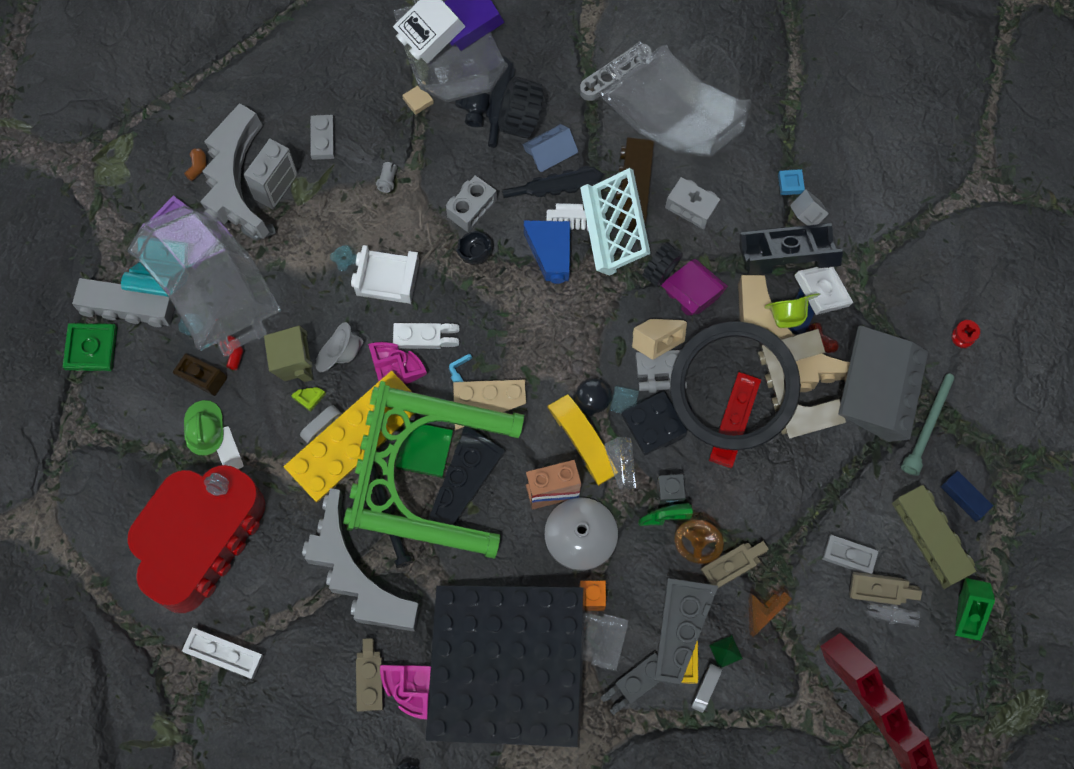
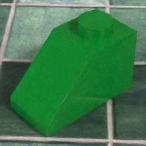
M965 578L958 599L955 636L981 641L995 603L991 583Z

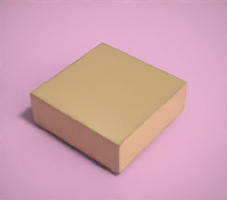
M421 84L402 95L403 100L415 115L434 104L433 99Z

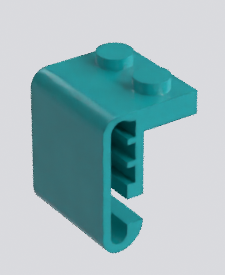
M149 238L140 239L139 263L131 267L129 272H124L121 279V289L165 297L173 295L187 281L188 244Z

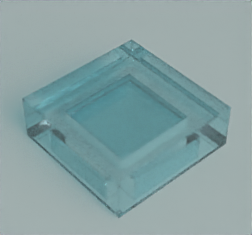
M615 386L610 411L622 413L635 406L639 391Z

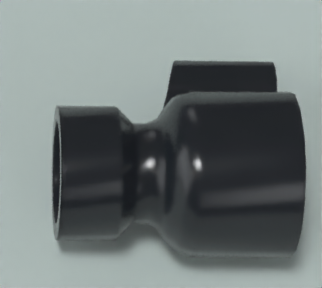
M471 90L469 92L457 91L455 106L469 111L465 118L466 125L471 127L482 126V114L487 111L489 95L479 90Z

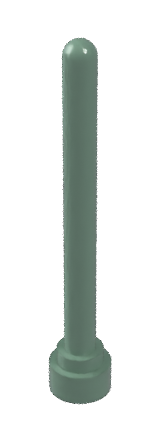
M951 373L946 374L912 454L904 458L901 469L910 475L918 476L923 467L922 454L954 381V375Z

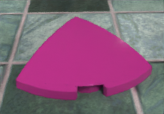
M377 342L368 344L378 381L391 370L405 385L427 374L424 365L413 352L408 351L406 353L399 350L398 345L393 343Z
M380 665V675L385 692L388 696H393L400 704L398 708L415 718L427 719L431 666Z

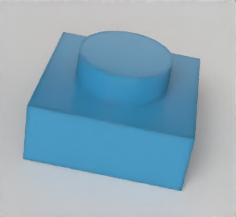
M802 169L779 171L778 179L781 195L801 194L805 190Z

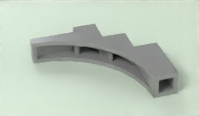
M239 103L204 141L209 149L208 153L213 160L202 172L207 178L206 183L212 189L200 202L205 208V215L212 221L217 219L225 224L230 220L235 225L241 224L250 235L254 236L256 234L264 239L269 231L263 221L246 206L240 184L241 168L245 153L263 125L255 112Z
M330 488L329 495H325L323 500L324 519H320L317 532L320 536L310 535L309 541L304 543L302 555L305 556L308 564L333 568V571L329 570L326 581L332 593L358 597L357 600H353L351 615H354L356 622L415 632L420 610L419 604L398 598L382 590L370 581L356 566L348 552L342 532L341 509L343 495L340 490Z

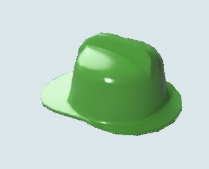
M202 400L196 402L185 413V441L187 447L193 453L204 456L213 454L220 448L223 442L221 409L211 401Z

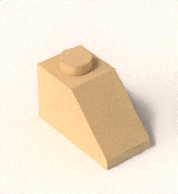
M649 319L634 328L632 347L654 360L685 342L687 322L684 320Z

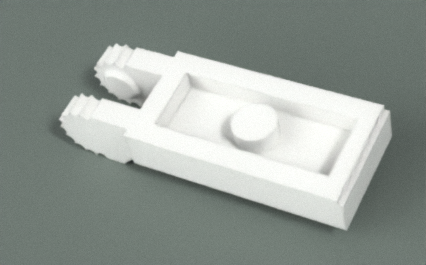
M394 323L393 344H397L398 348L406 349L459 346L457 338H441V333H458L459 325L448 323L442 325L441 323Z

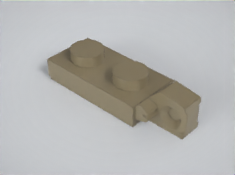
M764 541L754 547H751L749 543L742 544L701 568V572L709 585H716L720 588L756 567L761 562L758 557L769 549Z
M860 572L852 573L849 597L852 599L895 605L906 603V599L921 601L922 590L919 586L909 585V580Z
M373 638L363 639V653H357V712L383 710V684L380 675L382 658L380 652H375Z

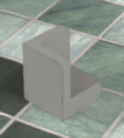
M807 189L790 205L797 218L806 225L819 224L829 214L823 203Z

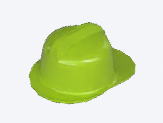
M818 293L796 300L771 303L766 305L765 309H771L778 328L797 327L807 318L808 300L816 298L821 294Z

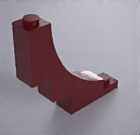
M842 633L821 645L826 663L843 680L866 709L892 749L901 768L938 769L929 738L908 719L903 702L883 684L877 665Z

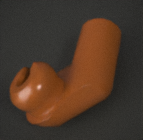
M199 148L191 150L192 166L184 173L191 182L207 167L206 154Z

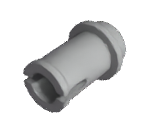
M390 162L383 163L380 179L376 181L377 189L384 193H389L394 188L393 180L397 166L394 164L391 169L392 163Z

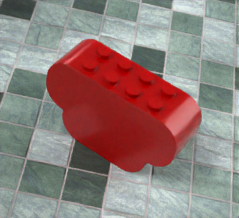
M221 465L210 469L203 477L193 471L183 470L171 474L163 481L131 525L127 538L130 551L141 560L136 578L140 590L146 596L171 612L187 613L199 607L205 598H209L213 594L218 579L227 574L231 567L230 562L235 555H240L246 544L244 542L258 530L260 526L259 521L265 511L264 496L248 475L235 467Z

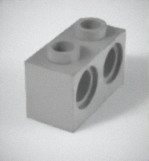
M475 175L470 181L467 180L462 185L461 191L456 197H451L447 202V218L469 233L497 201V191ZM474 193H481V194H482V195L479 196V197L473 196ZM460 209H467V210H468V211L465 212V213H459V212H458V210H460Z

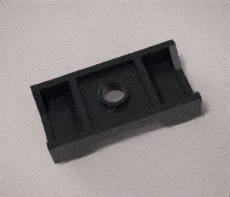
M831 223L740 232L739 247L749 275L772 273L773 266L816 262L818 268L841 266L843 250L836 249Z

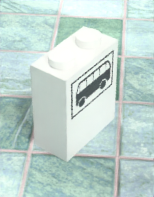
M419 0L393 27L398 32L396 37L404 46L408 43L412 47L409 50L410 53L417 60L422 58L428 64L466 26L442 0Z

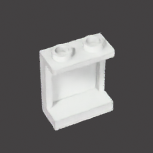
M363 245L362 251L358 252L356 257L357 273H353L351 286L354 287L356 296L411 304L419 267L418 252L409 251L408 256L370 251L368 246Z

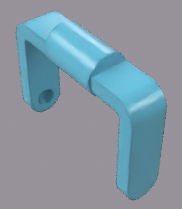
M471 354L449 365L453 382H464L454 368L471 360Z

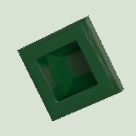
M732 635L709 645L720 668L743 659Z

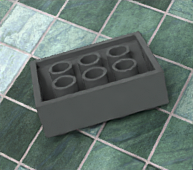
M858 326L838 415L887 442L910 440L928 351L911 341L864 326Z

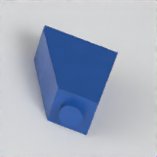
M524 220V236L545 280L555 284L569 281L570 221Z

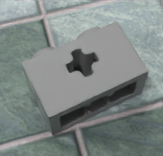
M681 177L667 197L665 208L696 226L705 229L717 211L721 199L712 191H706L698 187L692 180H686Z

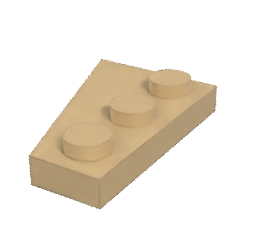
M525 380L453 382L454 402L498 412H506L526 404ZM455 424V430L464 427L462 425Z

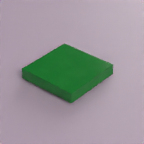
M68 323L62 368L73 371H112L117 326L115 324Z
M429 425L419 426L402 442L395 468L443 478L454 433L453 430Z

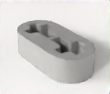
M334 405L327 407L301 431L300 437L309 444L340 417L342 413Z
M710 663L694 697L691 708L701 713L704 712L721 675L722 668Z

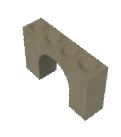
M819 329L782 339L794 356L795 361L825 353ZM761 345L762 351L758 352L761 365H766L768 374L764 376L768 389L773 388L775 397L771 398L776 412L779 411L784 400L785 376L776 356L767 347ZM835 399L808 407L798 405L792 419L781 431V434H786L787 438H793L846 423L845 418L838 415L841 405L840 400Z

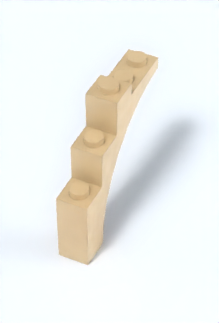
M741 275L738 283L740 322L761 326L771 331L781 340L795 336L788 328H778L771 309H765L766 305L772 303L767 292L765 275ZM822 353L796 361L800 374V392L812 391L817 386L819 380L822 383H832L835 380H845L846 382L850 362L831 358Z

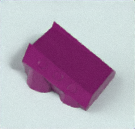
M696 259L691 260L661 285L670 298L676 299L681 303V310L686 315L700 314L718 300L728 287Z

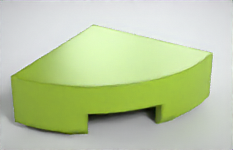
M314 387L297 390L291 396L311 412L326 393L322 389Z

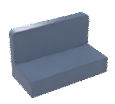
M562 124L523 144L526 153L532 155L540 172L578 153L570 129Z

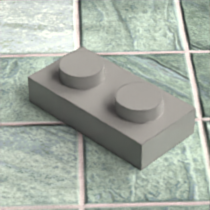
M333 115L310 116L312 160L334 159Z
M830 535L822 560L860 573L872 574L878 551Z

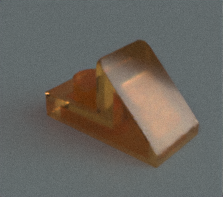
M786 592L780 597L775 593L765 603L768 609L754 595L750 596L748 601L749 633L752 637L792 599Z

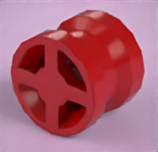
M971 320L960 322L952 332L953 343L960 348L970 347L980 336L979 326Z

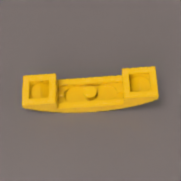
M568 394L548 405L549 411L572 441L598 486L619 474L599 436Z

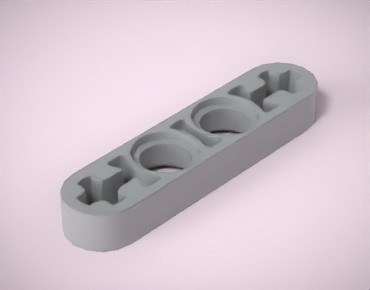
M637 44L584 79L580 84L581 97L584 100L593 101L646 66L651 60V48L647 44ZM638 53H640V54H644V53H645V57H643L642 55H640L639 57H637V55H638ZM625 62L630 65V68L628 70H621L618 65ZM610 74L613 80L605 82L601 79V76ZM586 87H588L589 89L594 87V91H586Z

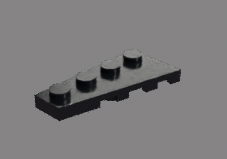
M464 426L451 464L445 474L442 487H440L429 515L430 519L435 522L455 525L503 457L505 450L471 428Z

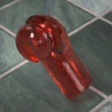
M820 323L810 325V331L819 329L826 353H833L838 350V342L823 335Z

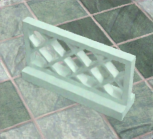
M628 168L596 185L591 186L587 184L580 187L596 271L610 276L617 272V268L651 254L634 171ZM627 178L628 184L625 190L618 189L621 181ZM610 187L611 190L606 200H603L601 190ZM616 191L622 193L617 206L611 204ZM628 197L632 198L633 203L629 212L622 209ZM609 206L615 208L610 221L606 220L605 216ZM620 212H623L627 216L620 227L615 222ZM632 218L636 219L637 223L633 233L627 231ZM613 226L620 229L614 242L610 240L609 236ZM627 233L631 237L624 248L619 244L624 234ZM636 239L641 242L642 250L633 253L631 249ZM617 248L624 250L620 259L614 261V254Z

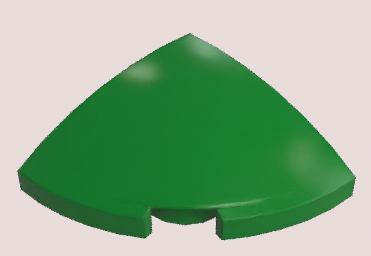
M683 503L657 509L639 519L638 525H663L665 520L690 519L693 514L692 506L690 503Z

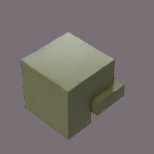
M296 326L264 335L269 372L283 381L296 378L304 382L313 380L312 362L310 361L306 330L301 326Z

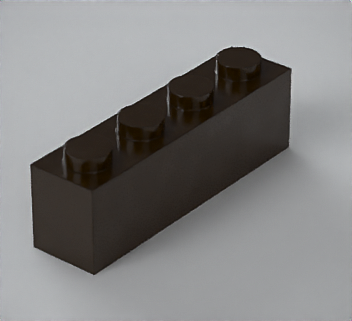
M627 137L626 146H621L620 159H624V166H619V173L628 168L634 171L644 224H646L654 140ZM627 178L622 180V186H619L618 189L625 190L628 184ZM617 191L616 200H620L622 193ZM627 198L622 208L623 210L629 212L633 204L632 198ZM620 212L617 218L618 226H622L627 214ZM632 218L627 230L634 231L637 225L636 219Z

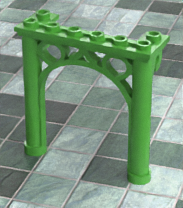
M381 381L379 386L374 387L370 404L374 405L373 411H368L366 425L370 426L368 435L363 434L360 449L365 450L363 460L358 459L355 473L359 474L357 484H352L349 498H353L354 501L352 507L346 509L343 524H347L348 531L361 528L482 553L484 557L495 559L500 534L430 521L411 513L400 500L395 488V459L405 438L413 430L426 423L442 421L519 438L524 415L513 413V415L390 388V386L385 385L386 382ZM385 407L392 408L384 414ZM404 411L426 416L410 424L408 415ZM391 415H398L403 419L405 430L398 435H391L387 432V419ZM380 430L387 440H396L394 446L389 444L385 451L375 452ZM390 454L387 465L383 458L388 457V455ZM373 462L381 467L382 476L387 475V481L376 479L368 484ZM376 485H384L391 496L382 506L374 505L371 501L372 489ZM364 501H366L367 506H368L371 510H369V509H364V508H363V506H364ZM394 503L405 517L383 513L382 511Z

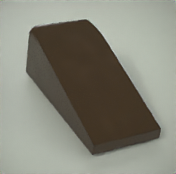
M186 353L172 372L213 396L217 395L227 380V376L220 369Z

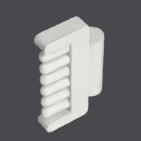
M556 203V210H547L546 221L570 220V229L573 230L575 220V228L579 230L581 220V229L585 230L586 215L585 210H583V204Z

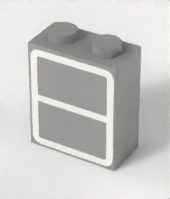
M272 139L267 141L244 173L254 200L271 209L275 208L298 175L289 148Z

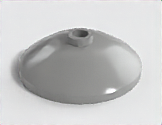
M573 498L559 504L549 515L545 525V543L551 556L562 566L577 571L591 570L601 566L613 554L618 540V528L613 515L603 504L589 498ZM581 526L585 527L586 533L580 534L577 529Z

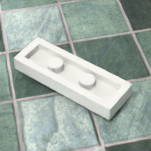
M193 627L182 649V652L252 680L263 659L262 654Z

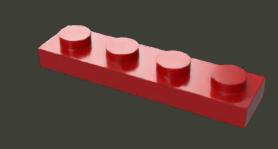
M738 372L718 433L732 436L744 434L761 379ZM713 447L709 461L732 469L738 450H725Z

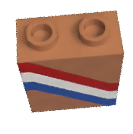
M575 460L526 472L529 483L526 484V489L532 510L569 499L579 498L581 481Z

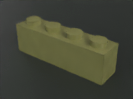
M921 485L898 497L892 505L943 589H946L977 571L974 568L975 563L971 556L962 549L960 538L949 528L946 515L939 511L935 505L933 494L926 490L924 485Z

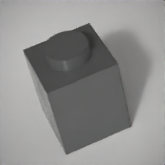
M683 474L658 476L656 482L658 507L683 504L685 500Z

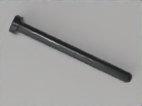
M373 462L371 469V482L380 479L375 462ZM376 485L373 487L379 506H382L388 500L383 486ZM390 506L382 511L383 513L392 514ZM389 534L397 557L394 561L396 568H402L413 563L411 556L406 555L401 538Z

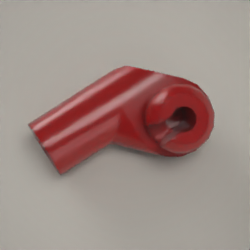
M224 337L221 340L222 348L225 347L230 355L226 367L238 370L243 348L235 337Z

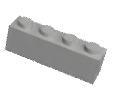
M79 278L72 304L79 311V314L86 317L99 315L107 320L119 318L133 324L146 322L154 327H162V325H171L177 300L173 295L165 297L126 291L121 289V284Z

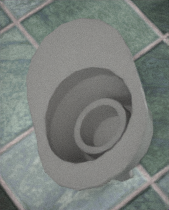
M347 322L338 326L333 336L320 350L315 363L316 369L319 372H325L335 363L351 362L360 350L363 340L351 332L350 325Z

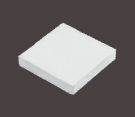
M814 267L798 271L794 275L805 296L821 294L816 298L808 300L816 315L849 307L853 303L834 267Z

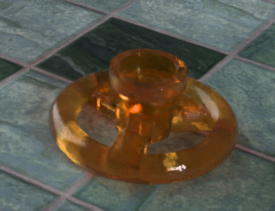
M687 521L675 533V546L678 552L685 559L693 563H710L716 560L723 551L724 542L721 533L714 525L706 521ZM682 536L691 541L694 547V555L684 548ZM716 542L715 550L710 555L702 556V549L707 544Z

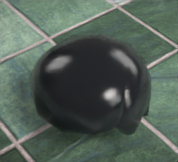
M473 231L465 234L458 240L456 252L465 263L479 265L489 258L492 251V243L485 233Z
M598 378L583 381L573 395L576 405L582 413L588 416L603 412L612 401L611 389L608 384Z

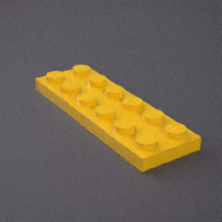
M392 370L283 466L316 503L329 493L330 488L333 489L356 468L358 459L363 460L365 450L360 449L363 434L368 435L370 426L366 425L368 411H373L374 405L370 404L374 387H378L380 382L383 381L390 388L412 392ZM385 407L384 414L392 408ZM404 411L408 415L409 419H411L416 414ZM391 415L387 419V432L393 435L404 425L403 419L398 415ZM381 430L376 449L387 440L382 435Z

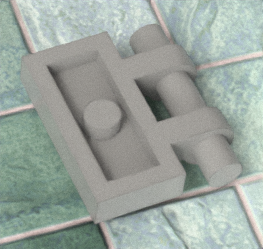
M681 350L667 351L654 360L641 352H636L637 378L647 377V382H638L639 391H648V393H656V390L670 391L673 366ZM668 376V380L656 381L655 377Z

